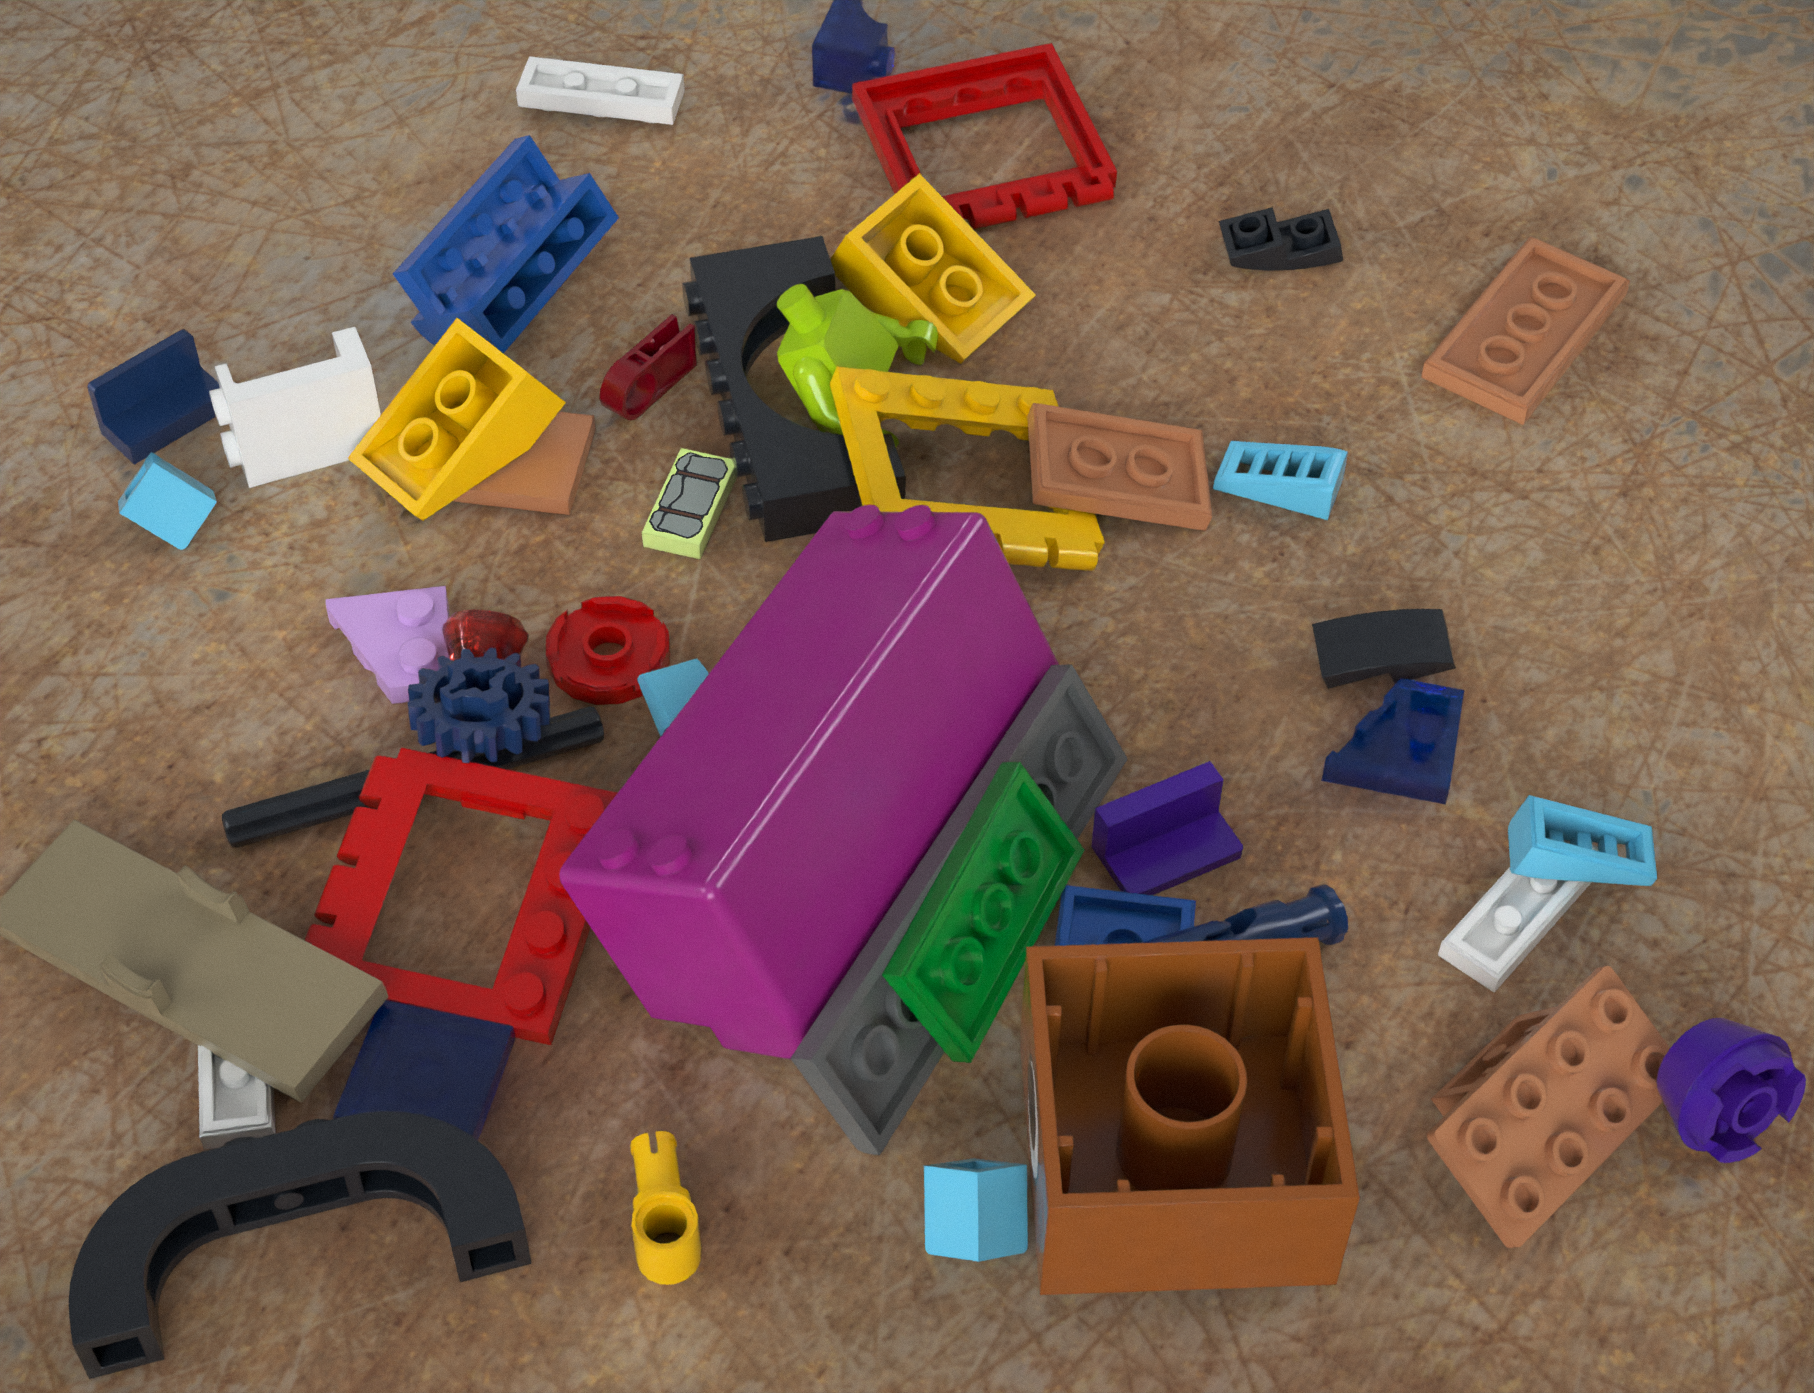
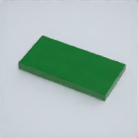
M1002 762L882 973L884 979L953 1062H972L1025 963L1026 947L1034 946L1085 850L1021 762Z

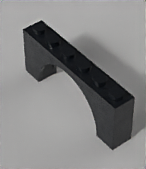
M822 236L690 258L691 281L682 283L684 304L688 317L698 316V321H694L699 355L709 354L710 360L705 361L711 395L721 394L722 400L717 401L722 433L724 436L733 434L735 442H730V456L733 460L736 478L745 476L748 483L742 485L743 501L748 520H759L765 542L817 533L834 511H853L862 506L844 436L813 430L784 418L768 407L756 395L747 381V376L753 363L762 351L773 341L785 334L790 323L777 307L778 299L786 290L797 284H804L814 297L836 291L835 271ZM891 433L883 434L901 499H905V472Z

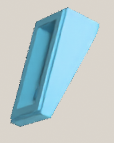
M1231 441L1215 477L1213 489L1328 520L1343 481L1348 451L1320 446ZM1240 463L1251 466L1248 473H1236ZM1263 469L1273 471L1272 475L1261 474Z
M1531 795L1526 798L1509 823L1510 871L1513 874L1540 879L1652 886L1657 880L1652 826ZM1564 840L1570 841V844L1564 843ZM1592 842L1598 843V851L1592 850ZM1617 844L1625 845L1627 858L1618 856Z

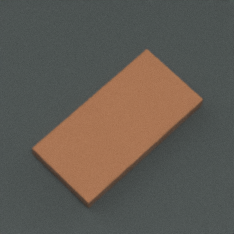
M1530 236L1425 361L1421 378L1524 425L1626 296L1630 280Z

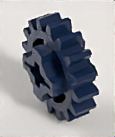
M489 648L483 657H474L469 649H462L461 658L454 661L442 655L437 658V671L421 668L418 671L419 683L410 684L408 687L409 702L407 704L410 729L417 730L418 742L421 746L436 742L437 756L442 758L454 750L461 751L462 763H469L474 758L475 753H485L486 758L490 762L497 761L498 751L504 748L514 754L522 753V738L538 741L541 738L540 726L549 725L548 679H540L539 666L537 664L521 668V655L518 653H513L504 660L497 658L496 648Z

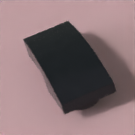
M1273 207L1219 221L1232 267L1251 270L1284 271L1313 268L1344 261L1339 237L1329 209L1277 222Z
M1442 609L1377 611L1312 624L1321 675L1328 689L1387 673L1390 674L1394 684L1456 668L1446 619Z

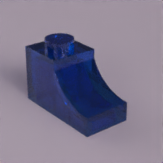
M863 0L833 1L812 43L814 87L852 94V83L891 75L895 50L894 47L888 46V24L872 19L863 9Z

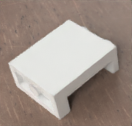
M356 327L332 332L337 355L333 359L243 383L233 382L227 363L214 366L220 388L209 391L211 402L219 426L226 424L230 426V431L220 433L223 448L230 468L242 466L249 488L349 461L348 457L381 416L372 367Z

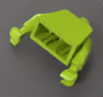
M797 284L786 290L777 301V307L790 323L777 351L778 362L807 409L811 420L821 432L828 431L831 434L843 435L829 384L837 366L888 372L898 346L902 347L904 356L910 362L917 365L924 363L927 350L926 345L934 353L936 351L938 332L933 323L924 320H914L908 323L906 327L901 326L897 319L870 311L850 291L844 289L814 297L806 285ZM882 429L883 434L891 433L887 430ZM891 433L895 447L897 448L899 440L897 436Z

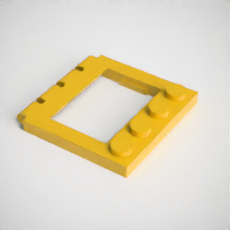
M836 367L829 384L862 506L876 505L880 512H903L916 505H926L930 507L932 512H978L988 521L1010 565L1044 567L1048 559L1052 568L1094 571L1098 555L1105 544L1094 513L1049 507L1053 509V513L901 499L880 426L881 422L886 419L900 420L911 429L935 431L938 426L948 424L961 429L968 435L989 437L991 432L995 430H1004L1014 434L1019 440L1029 441L1027 416L1033 403L1059 407L1053 390L993 384L983 381L938 378L928 375L883 372L873 369Z

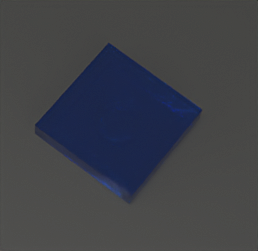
M385 1000L373 1017L333 1118L376 1111L410 1112L445 1121L478 1140L515 1042L513 1026Z

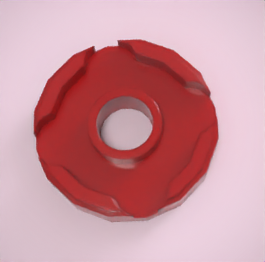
M622 596L594 597L581 602V609L575 610L569 615L568 610H566L555 619L546 635L545 655L547 669L556 686L573 699L594 705L622 704L643 696L637 681L639 675L669 667L670 665L669 631L664 622L662 624L659 619L654 617V610L643 602ZM604 643H616L623 647L622 650L613 655H600L593 651L597 646Z

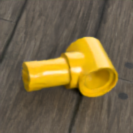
M656 1131L658 1152L655 1154L651 1152L648 1133L636 1136L630 1143L638 1194L634 1197L632 1203L631 1226L636 1261L640 1272L648 1280L655 1283L674 1285L685 1281L694 1274L701 1262L699 1221L688 1190L681 1186L676 1153V1138L670 1132ZM663 1233L681 1235L678 1240L671 1243L652 1241L657 1235Z

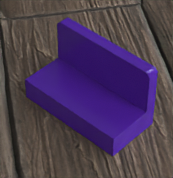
M1211 761L1095 808L1091 847L1121 892L1155 895L1241 858L1243 845L1219 812L1224 779Z

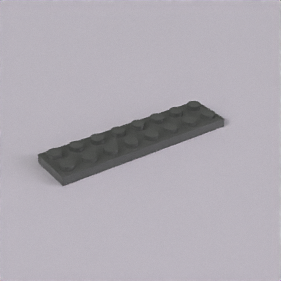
M1072 664L1050 666L790 1058L855 1148L863 1153L874 1155L882 1153L944 1054V1050L888 984L882 973L1001 763L1021 762L1076 839H1078L1094 814L1095 808L1099 806L1128 759Z

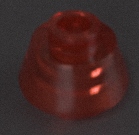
M476 609L457 611L442 626L448 656L452 661L461 658L462 649H469L474 657H483L489 648H496L497 658L504 660L513 653L521 655L529 640V634L519 619L496 611Z

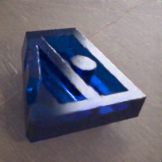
M1401 678L1384 696L1382 706L1370 711L1355 726L1354 735L1338 753L1332 751L1326 757L1321 781L1446 805L1451 784L1464 690Z

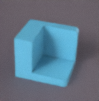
M152 452L118 500L120 514L180 550L188 546L217 503L212 489Z
M971 1158L924 1166L925 1250L928 1254L980 1262L1026 1252L1028 1248L1027 1164Z

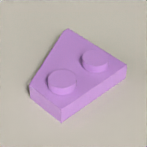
M446 586L326 599V609L330 624L334 629L340 628L352 645L354 655L365 669L375 674L377 685L392 704L409 702L408 687L410 684L419 683L418 671L421 668L437 671V658L442 655L453 661Z

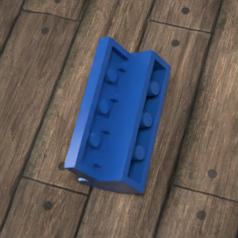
M530 135L515 138L393 272L396 280L419 310V313L411 321L414 328L435 346L455 319L458 318L504 354L619 218L591 174L587 173L559 180Z

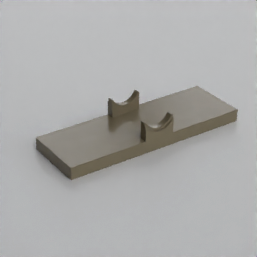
M75 819L0 899V936L196 1045H202L212 1051L214 1055L231 1062L250 1075L301 1103L389 997L383 982L251 913L242 895H238L236 891L229 894L218 890L186 865L178 873H175Z

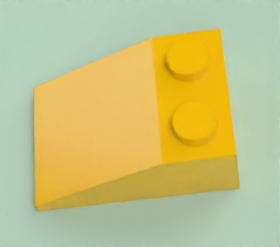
M920 173L850 231L830 258L835 276L865 307L875 313L899 320V325L904 327L914 320H924L933 323L938 332L936 349L960 364L1036 296Z
M456 318L353 450L348 459L412 514L424 521L528 451L566 402L460 319Z

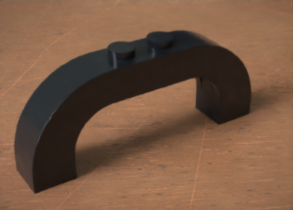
M403 1111L365 1112L332 1120H309L292 1130L260 1138H236L227 1142L222 1147L180 1158L151 1172L130 1186L106 1209L90 1230L78 1254L70 1281L68 1303L73 1347L89 1379L165 1360L159 1324V1300L169 1275L188 1254L198 1247L222 1237L368 1200L382 1198L406 1200L422 1206L436 1216L448 1233L460 1282L532 1264L525 1227L514 1187L496 1157L473 1136L440 1119Z

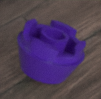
M1725 1018L1708 1019L1686 1031L1666 1053L1657 1074V1090L1684 1144L1696 1151H1707L1721 1163L1737 1162L1760 1151L1762 1148L1753 1139L1766 1130L1778 1115L1789 1122L1802 1101L1806 1086V1077L1794 1066L1790 1048L1782 1038Z

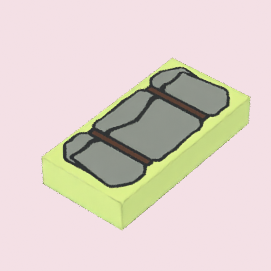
M681 448L642 531L643 547L701 559L736 480L733 460Z

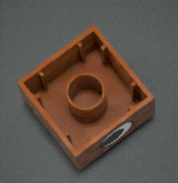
M1286 938L1026 947L1020 1051L1040 1295L1336 1285L1360 1195L1319 939Z

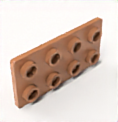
M1603 966L1596 968L1558 1006L1516 1016L1431 1098L1443 1115V1118L1428 1131L1427 1139L1507 1248L1521 1247L1663 1102L1657 1090V1074L1662 1060L1670 1047L1612 967Z

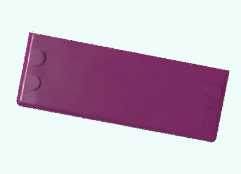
M864 505L853 511H834L831 513L562 865L560 870L561 884L651 1018L710 1027L725 1049L790 1059L1050 666L1059 665L986 518L978 512H932L930 507L926 505H916L903 512H880L876 505Z

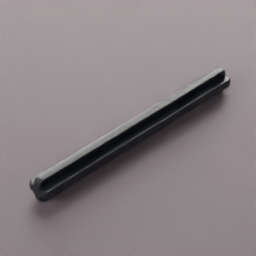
M590 706L550 718L549 725L540 726L541 738L538 741L522 738V753L514 754L504 748L498 751V759L494 762H490L486 758L485 753H475L474 758L470 762L508 770L594 745L604 740L602 720L597 710ZM437 750L429 753L437 755ZM454 750L445 756L462 760L461 751ZM369 770L225 811L222 814V823L228 843L231 847L239 848L352 815L356 807L373 809L359 800Z

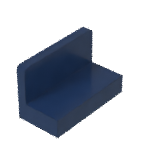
M185 329L174 333L90 381L87 385L101 434L134 465L147 458L151 452L159 451L215 418L216 415L209 391L220 388L218 381L201 367L194 337Z

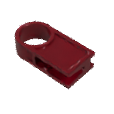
M671 314L609 368L600 388L599 399L601 405L628 421L642 416L648 408L697 366L695 326L689 324L680 332L677 316Z

